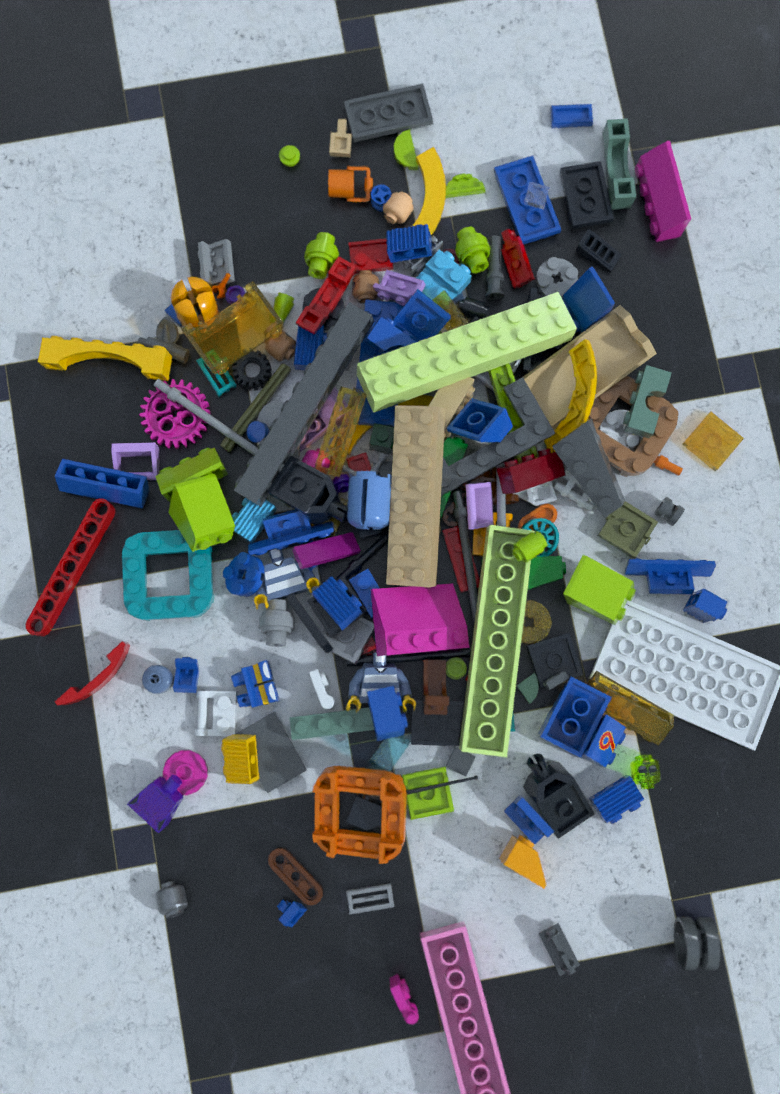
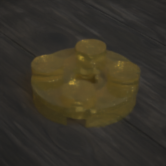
M534 600L526 601L524 618H533L534 627H525L524 623L526 621L524 619L521 643L534 644L542 641L548 635L552 621L545 606Z

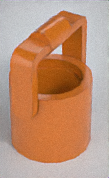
M347 166V170L329 169L328 193L330 198H347L348 202H368L370 200L373 178L370 177L369 167ZM354 170L366 171L364 183L366 198L354 197Z

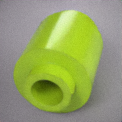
M539 531L531 532L513 544L514 549L512 553L519 562L527 563L544 551V548L548 546L547 541Z

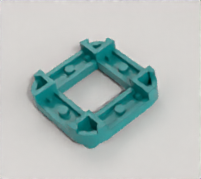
M180 530L143 532L127 538L122 551L123 598L128 613L144 621L201 617L214 602L212 547L192 552ZM188 553L190 595L147 598L146 557L157 554Z

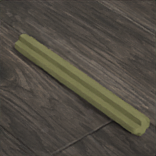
M282 363L232 428L234 432L243 436L249 424L255 420L259 412L291 372V368L288 365ZM225 437L220 446L230 452L237 443Z

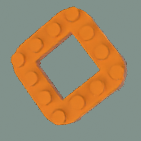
M347 766L326 767L313 786V792H315V831L312 834L313 842H316L323 851L327 852L326 856L334 858L336 854L379 859V864L388 863L389 860L395 858L401 852L405 842L407 792L403 778L398 774L384 770ZM339 791L380 796V800H382L381 834L339 829Z

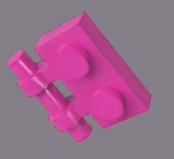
M396 974L390 977V990L405 1021L408 1024H415L419 1017L417 1006L409 1001L411 997L406 980H401L399 975Z

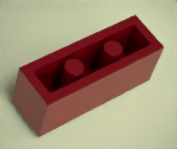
M550 448L539 450L538 455L535 456L534 453L521 456L522 460L517 461V459L504 462L505 466L497 468L503 494L518 493L566 476L563 461Z

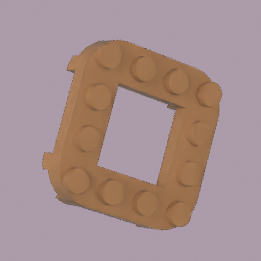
M625 376L595 398L588 419L592 417L610 465L621 471L619 474L625 477L643 474L652 466L675 430L679 415L678 410L666 399L656 396L646 397L645 403L647 408L659 413L654 434L650 438L643 437L634 452L598 429L618 398L632 406L629 403L632 391H636L638 384L629 376Z

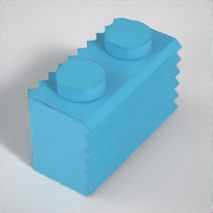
M244 498L241 504L243 505L239 513L235 512L232 515L235 524L234 532L248 542L254 543L264 529L263 518L273 516L277 508L267 500L260 507Z

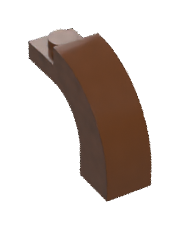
M423 660L422 690L424 714L447 715L449 696L446 693V660Z

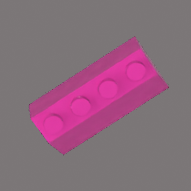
M666 141L640 156L637 165H635V175L640 180V194L645 198L646 202L645 212L651 221L650 231L652 235H655L656 242L680 237L691 220L670 141Z

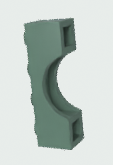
M628 119L607 120L602 132L608 194L612 209L631 208L636 198L634 177H631L628 167L629 124Z
M361 708L357 713V709L349 710V712L345 710L290 717L292 740L374 730L370 709Z

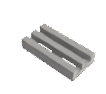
M391 883L346 890L349 914L394 907ZM381 890H387V892H388V893H382V894H376V895H370V896L352 898V895H356V894H362V893H368V892H374V891H381ZM389 898V902L353 908L355 903Z

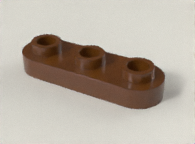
M274 849L268 858L270 868L305 904L315 905L319 903L323 895L322 886L287 849ZM278 855L284 857L283 863L277 862L276 857ZM298 872L300 878L297 880L293 879L292 873ZM308 889H315L316 894L310 896L307 892Z

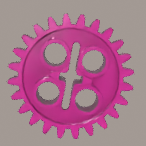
M172 379L171 385H169L171 388H177L181 391V395L211 414L208 409H205L209 406L208 401H203L206 397L204 394H199L200 390L198 387L193 389L192 383H188L185 387L183 380L177 385L175 380ZM156 388V392L149 390L151 397L143 398L147 405H140L145 412L140 413L139 416L142 419H146L141 422V425L147 427L144 431L147 435L151 434L150 438L152 441L158 438L157 443L160 446L165 442L166 447L170 448L173 443L175 448L178 449L180 443L186 448L188 440L194 444L195 440L193 437L195 436L202 438L199 431H207L203 425L206 423L204 420L184 406L179 405L178 402L168 399L167 395L158 388ZM160 404H167L165 410L157 411ZM174 411H177V417H173ZM187 417H193L194 419L191 424H184V420ZM166 424H173L170 431H163Z

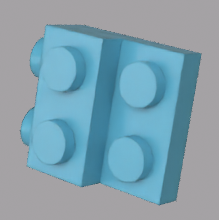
M439 249L416 278L423 280L426 284L422 293L446 310L471 282V272L464 264L459 266L455 263V258L450 252L445 251L443 253Z

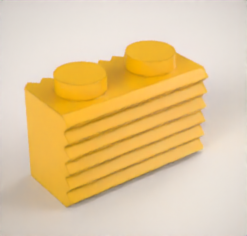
M232 734L224 738L221 751L225 761L223 767V774L226 778L225 782L231 784H252L259 780L256 735Z

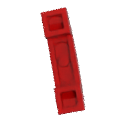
M338 256L328 272L327 279L310 305L305 307L295 324L315 334L338 304L357 266Z
M122 641L106 655L111 664L82 690L78 687H71L55 703L57 705L73 704L90 697L102 689L123 665L129 652L130 644Z

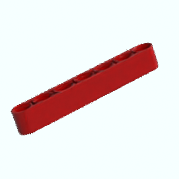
M101 498L91 504L25 625L28 633L42 637L48 635L115 516V508L107 500ZM107 505V512L100 515L99 509ZM96 524L97 530L95 533L89 534V527ZM85 543L86 550L83 553H78V547ZM74 562L75 570L68 573V565ZM64 582L65 587L63 591L57 592L56 587L58 583ZM52 601L54 607L50 612H47L46 604ZM41 620L43 627L37 632L35 624Z

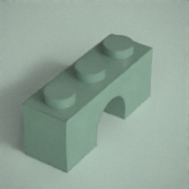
M648 365L642 371H638L635 383L638 386L636 391H632L629 403L632 406L630 412L627 411L623 419V424H626L625 432L645 438H650L654 434L659 413L649 410L645 399L648 396L661 398L666 393L672 372Z

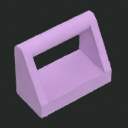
M156 443L112 444L114 470L121 471V457L151 456L153 472L128 473L147 476V481L156 480L155 476L159 474V447Z
M491 482L466 484L468 529H479L494 525Z

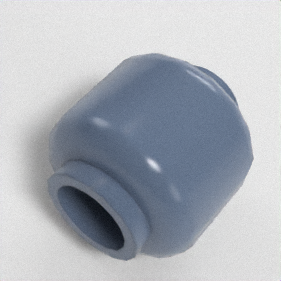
M162 665L148 667L142 676L144 688L154 694L167 692L172 687L174 681L171 670Z

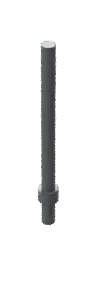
M462 491L453 492L456 508L454 509V516L458 521L472 618L475 621L478 593L466 517H468L467 508H464Z

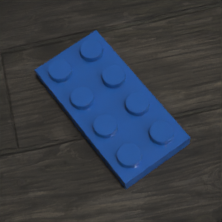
M534 156L494 167V174L517 236L521 238L523 244L560 233L561 227Z

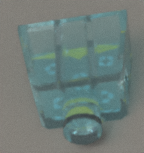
M404 735L383 740L368 762L384 771L390 772L409 746L411 740Z

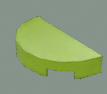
M409 129L402 132L396 138L394 156L397 163L407 167L408 170H418L415 149Z
M462 173L456 175L446 185V198L485 193L483 182L473 177L472 174Z

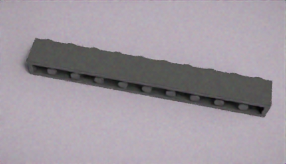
M350 302L346 308L343 307L341 309L335 326H331L327 332L326 341L317 348L315 359L306 366L301 382L298 381L292 391L293 395L289 401L286 400L281 408L282 413L278 419L271 423L269 434L260 441L258 445L259 450L255 457L252 456L249 459L244 475L239 476L237 479L235 492L262 507L269 495L267 490L290 456H293L372 327L374 319L370 313Z

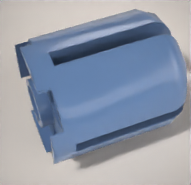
M357 471L356 476L349 475L347 519L352 526L369 530L371 527L373 530H381L389 525L392 475L388 474V478L380 477L374 471Z

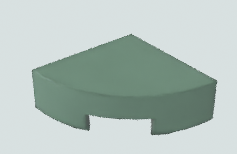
M535 673L516 685L529 704L536 698L539 689Z

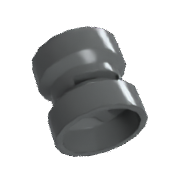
M665 497L654 514L659 518L663 517L669 525L674 526L685 509L680 505L676 506L670 498Z

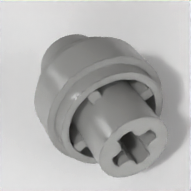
M273 599L268 601V611H263L259 617V629H261L262 634H266L267 646H286V635L292 634L295 618L293 613L287 611L288 601Z

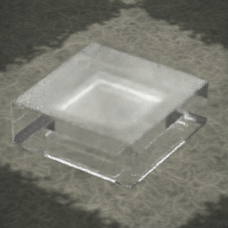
M530 182L524 204L544 209L550 187Z

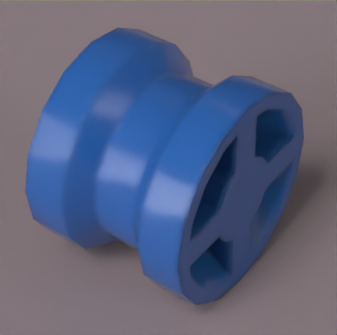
M377 185L372 189L371 205L375 210L383 211L384 204L391 197L390 188L386 185Z

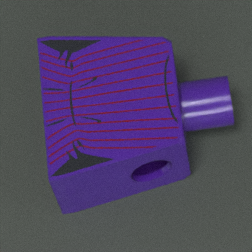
M171 775L168 780L160 776L131 799L127 805L159 833L170 823L183 800V795L177 790L182 784V780L176 775Z

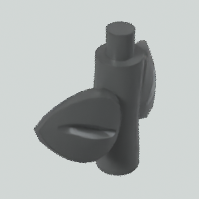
M166 316L161 319L156 328L157 338L147 337L145 339L139 337L137 344H142L148 348H153L155 345L165 347L172 355V359L185 364L189 358V349L175 344L179 338V331L175 323Z

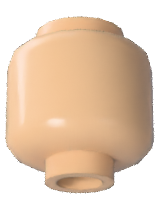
M402 191L392 193L389 200L383 206L385 219L392 224L404 223L414 209L412 198Z

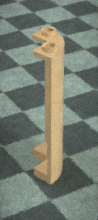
M621 305L523 376L553 429L566 418L569 412L568 407L576 386V377H574L569 350L584 339L590 341L596 360L597 385L595 398L657 354L649 338L637 328L631 314Z

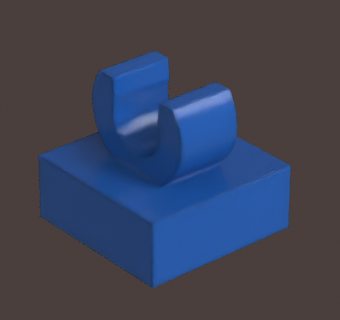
M284 899L277 906L284 913L279 918V921L287 927H293L307 910L301 903L293 902L291 904L288 900L285 901Z

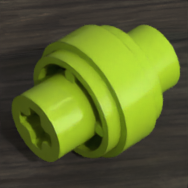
M465 227L457 233L459 241L456 244V255L461 264L470 267L472 273L482 272L489 266L487 261L490 255L489 243L485 236L476 233L474 227Z
M318 233L316 239L306 246L304 259L307 266H309L308 274L316 279H325L327 272H329L339 256L338 248L334 245L335 237L329 233Z

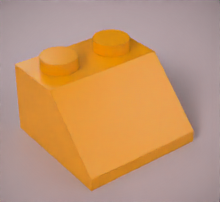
M512 835L499 858L500 861L508 868L545 889L547 884L539 854L533 848L535 844L522 835H519L518 838Z

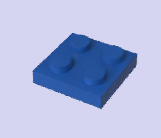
M417 289L392 321L395 322V327L401 331L409 332L413 336V340L419 342L437 335L451 319V315Z

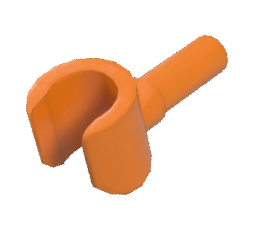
M226 273L218 286L211 287L213 293L219 290L217 298L225 297L227 291L225 285L231 277L229 273Z

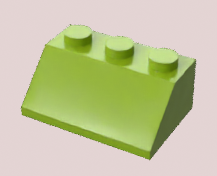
M205 448L198 453V456L184 458L179 462V465L173 468L166 467L159 472L160 474L155 476L162 495L170 503L174 484L213 473L216 475L217 480L228 475L215 448Z

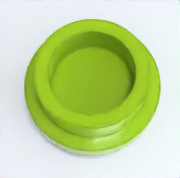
M288 145L280 150L279 158L284 165L292 167L298 163L300 153L296 147Z
M455 657L446 662V675L449 678L457 680L466 674L467 666L462 659Z

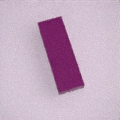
M353 532L295 546L292 551L299 568L304 569L357 555L361 550Z

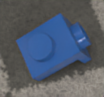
M191 657L176 658L174 692L196 693L200 671L198 660Z

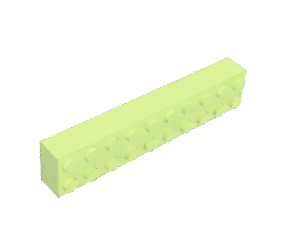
M559 292L357 363L356 375L374 413L451 385L465 378L473 377L571 341L577 327Z
M489 525L486 528L459 744L461 752L507 757L531 564V560L527 563L519 562L513 555L512 550L514 549L513 544L529 533H534L532 530Z

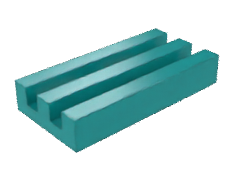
M215 350L196 360L218 397L222 396L224 392H229V389L237 387ZM211 357H214V359L220 366L221 370L225 374L226 378L230 382L229 384H225L224 380L222 379L219 372L210 360ZM204 361L208 363L216 378L222 385L221 389L217 387L216 383L207 371L206 367L203 364Z

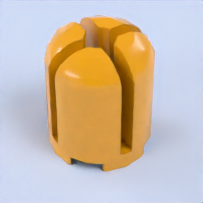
M187 277L191 290H186L183 280L178 281L171 292V303L182 326L195 330V332L205 331L213 326V322L217 318L218 307L214 293L209 283L202 278ZM194 306H198L200 315L196 314Z

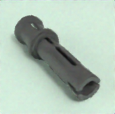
M494 235L488 237L490 255L488 257L489 270L486 276V282L488 283L486 298L497 301L504 298V292L502 291L504 275L501 273V237Z

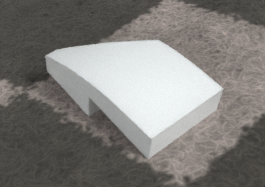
M552 481L513 493L536 507L558 501Z

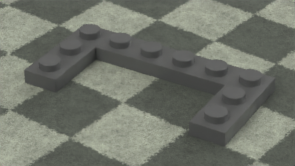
M523 377L504 387L503 390L524 426L507 434L501 442H493L450 466L447 465L443 458L441 496L555 435L552 426Z

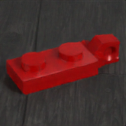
M506 229L501 232L505 242L501 251L513 287L518 289L535 278L521 238L516 235L515 230Z

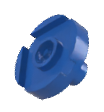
M245 552L239 553L223 570V577L225 578L228 591L240 597H250L255 594L263 582L260 578L261 573L264 574V565L260 558L254 555H249Z

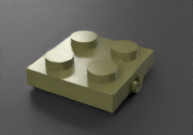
M625 501L623 506L607 516L605 519L607 521L597 536L635 559L644 544L647 545L651 537L649 536L658 521Z

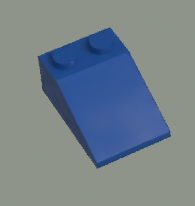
M593 266L562 296V300L577 327L575 333L578 332L579 335L610 313L615 304Z
M570 676L548 712L538 732L539 736L581 758L612 697Z

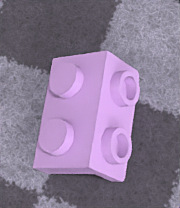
M387 270L381 283H374L373 288L378 293L377 296L382 300L389 301L391 299L404 306L417 289L422 292L426 284L423 280Z

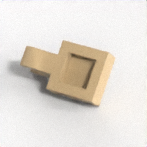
M338 119L337 133L331 132L330 156L350 157L352 134H346L347 119Z

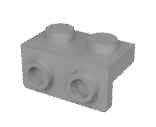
M224 239L209 245L203 241L198 242L200 277L208 282L211 287L218 286L226 273L231 275L226 284L234 282L231 241Z

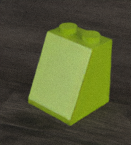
M214 473L174 484L169 514L192 552L207 549L218 543H226L232 539L235 524Z
M583 554L563 594L567 604L616 625L618 620L622 621L627 610L624 607L627 601H632L636 589H634V581Z

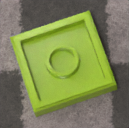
M446 766L402 775L406 790L449 782ZM449 785L409 794L406 798L410 820L454 812Z

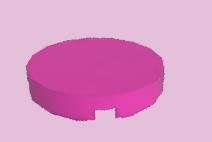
M181 750L172 754L166 760L163 768V778L165 780H168L171 775H176L182 780V784L177 789L182 795H190L199 791L204 786L208 777V767L205 759L199 753L192 750Z

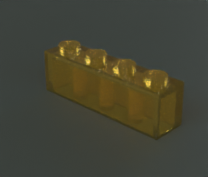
M597 670L588 681L587 685L612 697L604 715L612 717L625 726L627 730L638 733L645 740L659 746L673 728L674 715Z

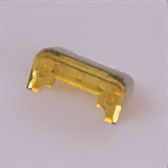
M254 281L244 286L246 293L243 297L238 295V301L207 322L202 323V321H199L198 327H193L189 323L181 329L189 344L212 374L218 373V375L225 373L230 365L270 338L274 339L283 332V321Z

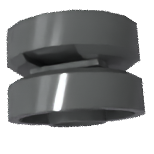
M701 916L693 921L690 917H677L674 923L673 935L675 954L680 969L683 971H695L698 965L703 970L718 969L720 963V942L713 918Z

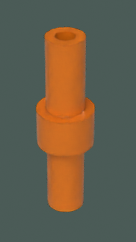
M663 455L657 456L654 461L656 467L661 470L666 469L678 476L681 474L683 468L668 461L669 459Z

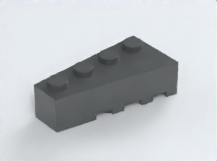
M591 417L556 442L552 447L605 518L623 506L625 498L612 471L610 461L605 454L601 439L597 434Z

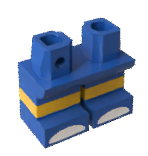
M268 660L241 668V672L231 676L234 687L246 685L248 693L237 696L239 707L251 706L255 708L280 701L275 682L272 681L274 678Z

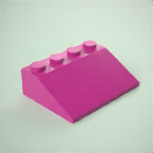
M438 584L434 587L409 586L371 589L377 656L469 648L467 624L453 584Z

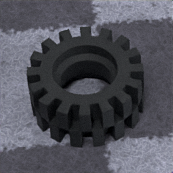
M250 349V352L244 350L243 354L240 355L239 353L237 355L238 359L233 361V375L236 382L243 389L246 387L249 391H251V388L257 391L258 387L263 388L264 384L272 377L269 359H267L264 353L262 355L259 350L257 352H254V349ZM249 363L258 364L260 366V373L255 377L246 376L244 373L246 365Z

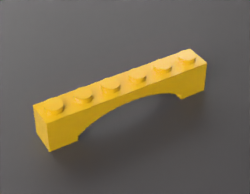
M51 336V338L42 337L38 363L46 369L66 371L68 366L79 361L94 358H110L125 361L139 367L141 373L147 379L169 380L172 355L165 347L155 345L153 348H148L136 343L132 344V346H127L121 342L106 344L100 340L85 342L79 338L64 340L59 336Z

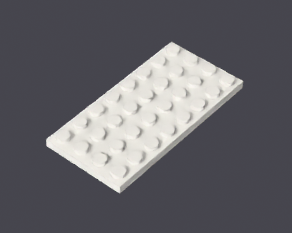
M627 601L624 607L627 609L622 621L618 620L616 625H610L589 679L755 751L780 687V665L632 601Z

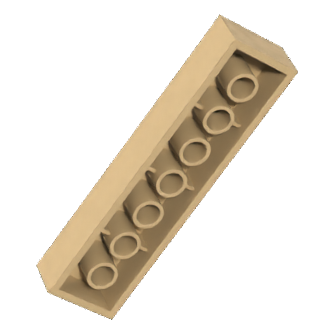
M395 405L386 584L436 586L446 410L439 406Z

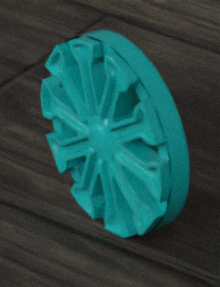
M545 518L529 520L521 529L531 530L529 526L532 525L534 533L539 531L544 536L548 545V551L545 552L544 549L536 557L551 555L559 543L557 527L553 522ZM551 531H554L553 535H548ZM553 540L554 542L550 544L548 541Z

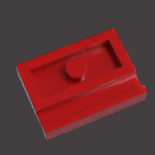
M387 238L349 243L351 263L357 266L354 274H359L363 270L379 272L394 269L387 253Z

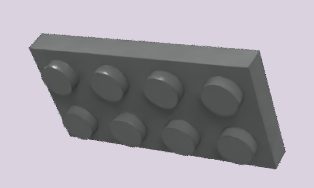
M423 83L344 101L353 142L433 125V117Z

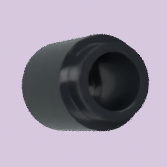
M465 297V300L460 299L457 312H460L459 317L471 320L474 316H477L479 319L486 318L489 306L485 305V302Z

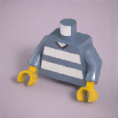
M274 549L269 551L272 563L264 565V574L261 573L260 578L263 582L256 592L254 604L257 610L258 605L264 603L265 607L268 608V601L281 600L292 593L294 595L307 591L312 593V588L315 586L319 587L321 584L313 571H310L308 568L300 569L293 557L284 559L282 549Z
M374 651L373 663H364L362 669L357 670L349 683L348 698L350 700L346 705V710L349 712L350 704H354L357 707V713L361 708V703H368V691L394 686L395 693L399 692L404 700L402 704L404 712H406L405 705L407 703L412 704L413 710H415L416 702L411 698L410 684L403 671L396 668L394 663H386L387 656H377V651Z

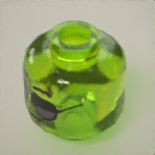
M652 755L634 757L635 760L630 763L631 777L634 783L640 785L641 789L655 788L654 784L661 780L658 760L652 758Z

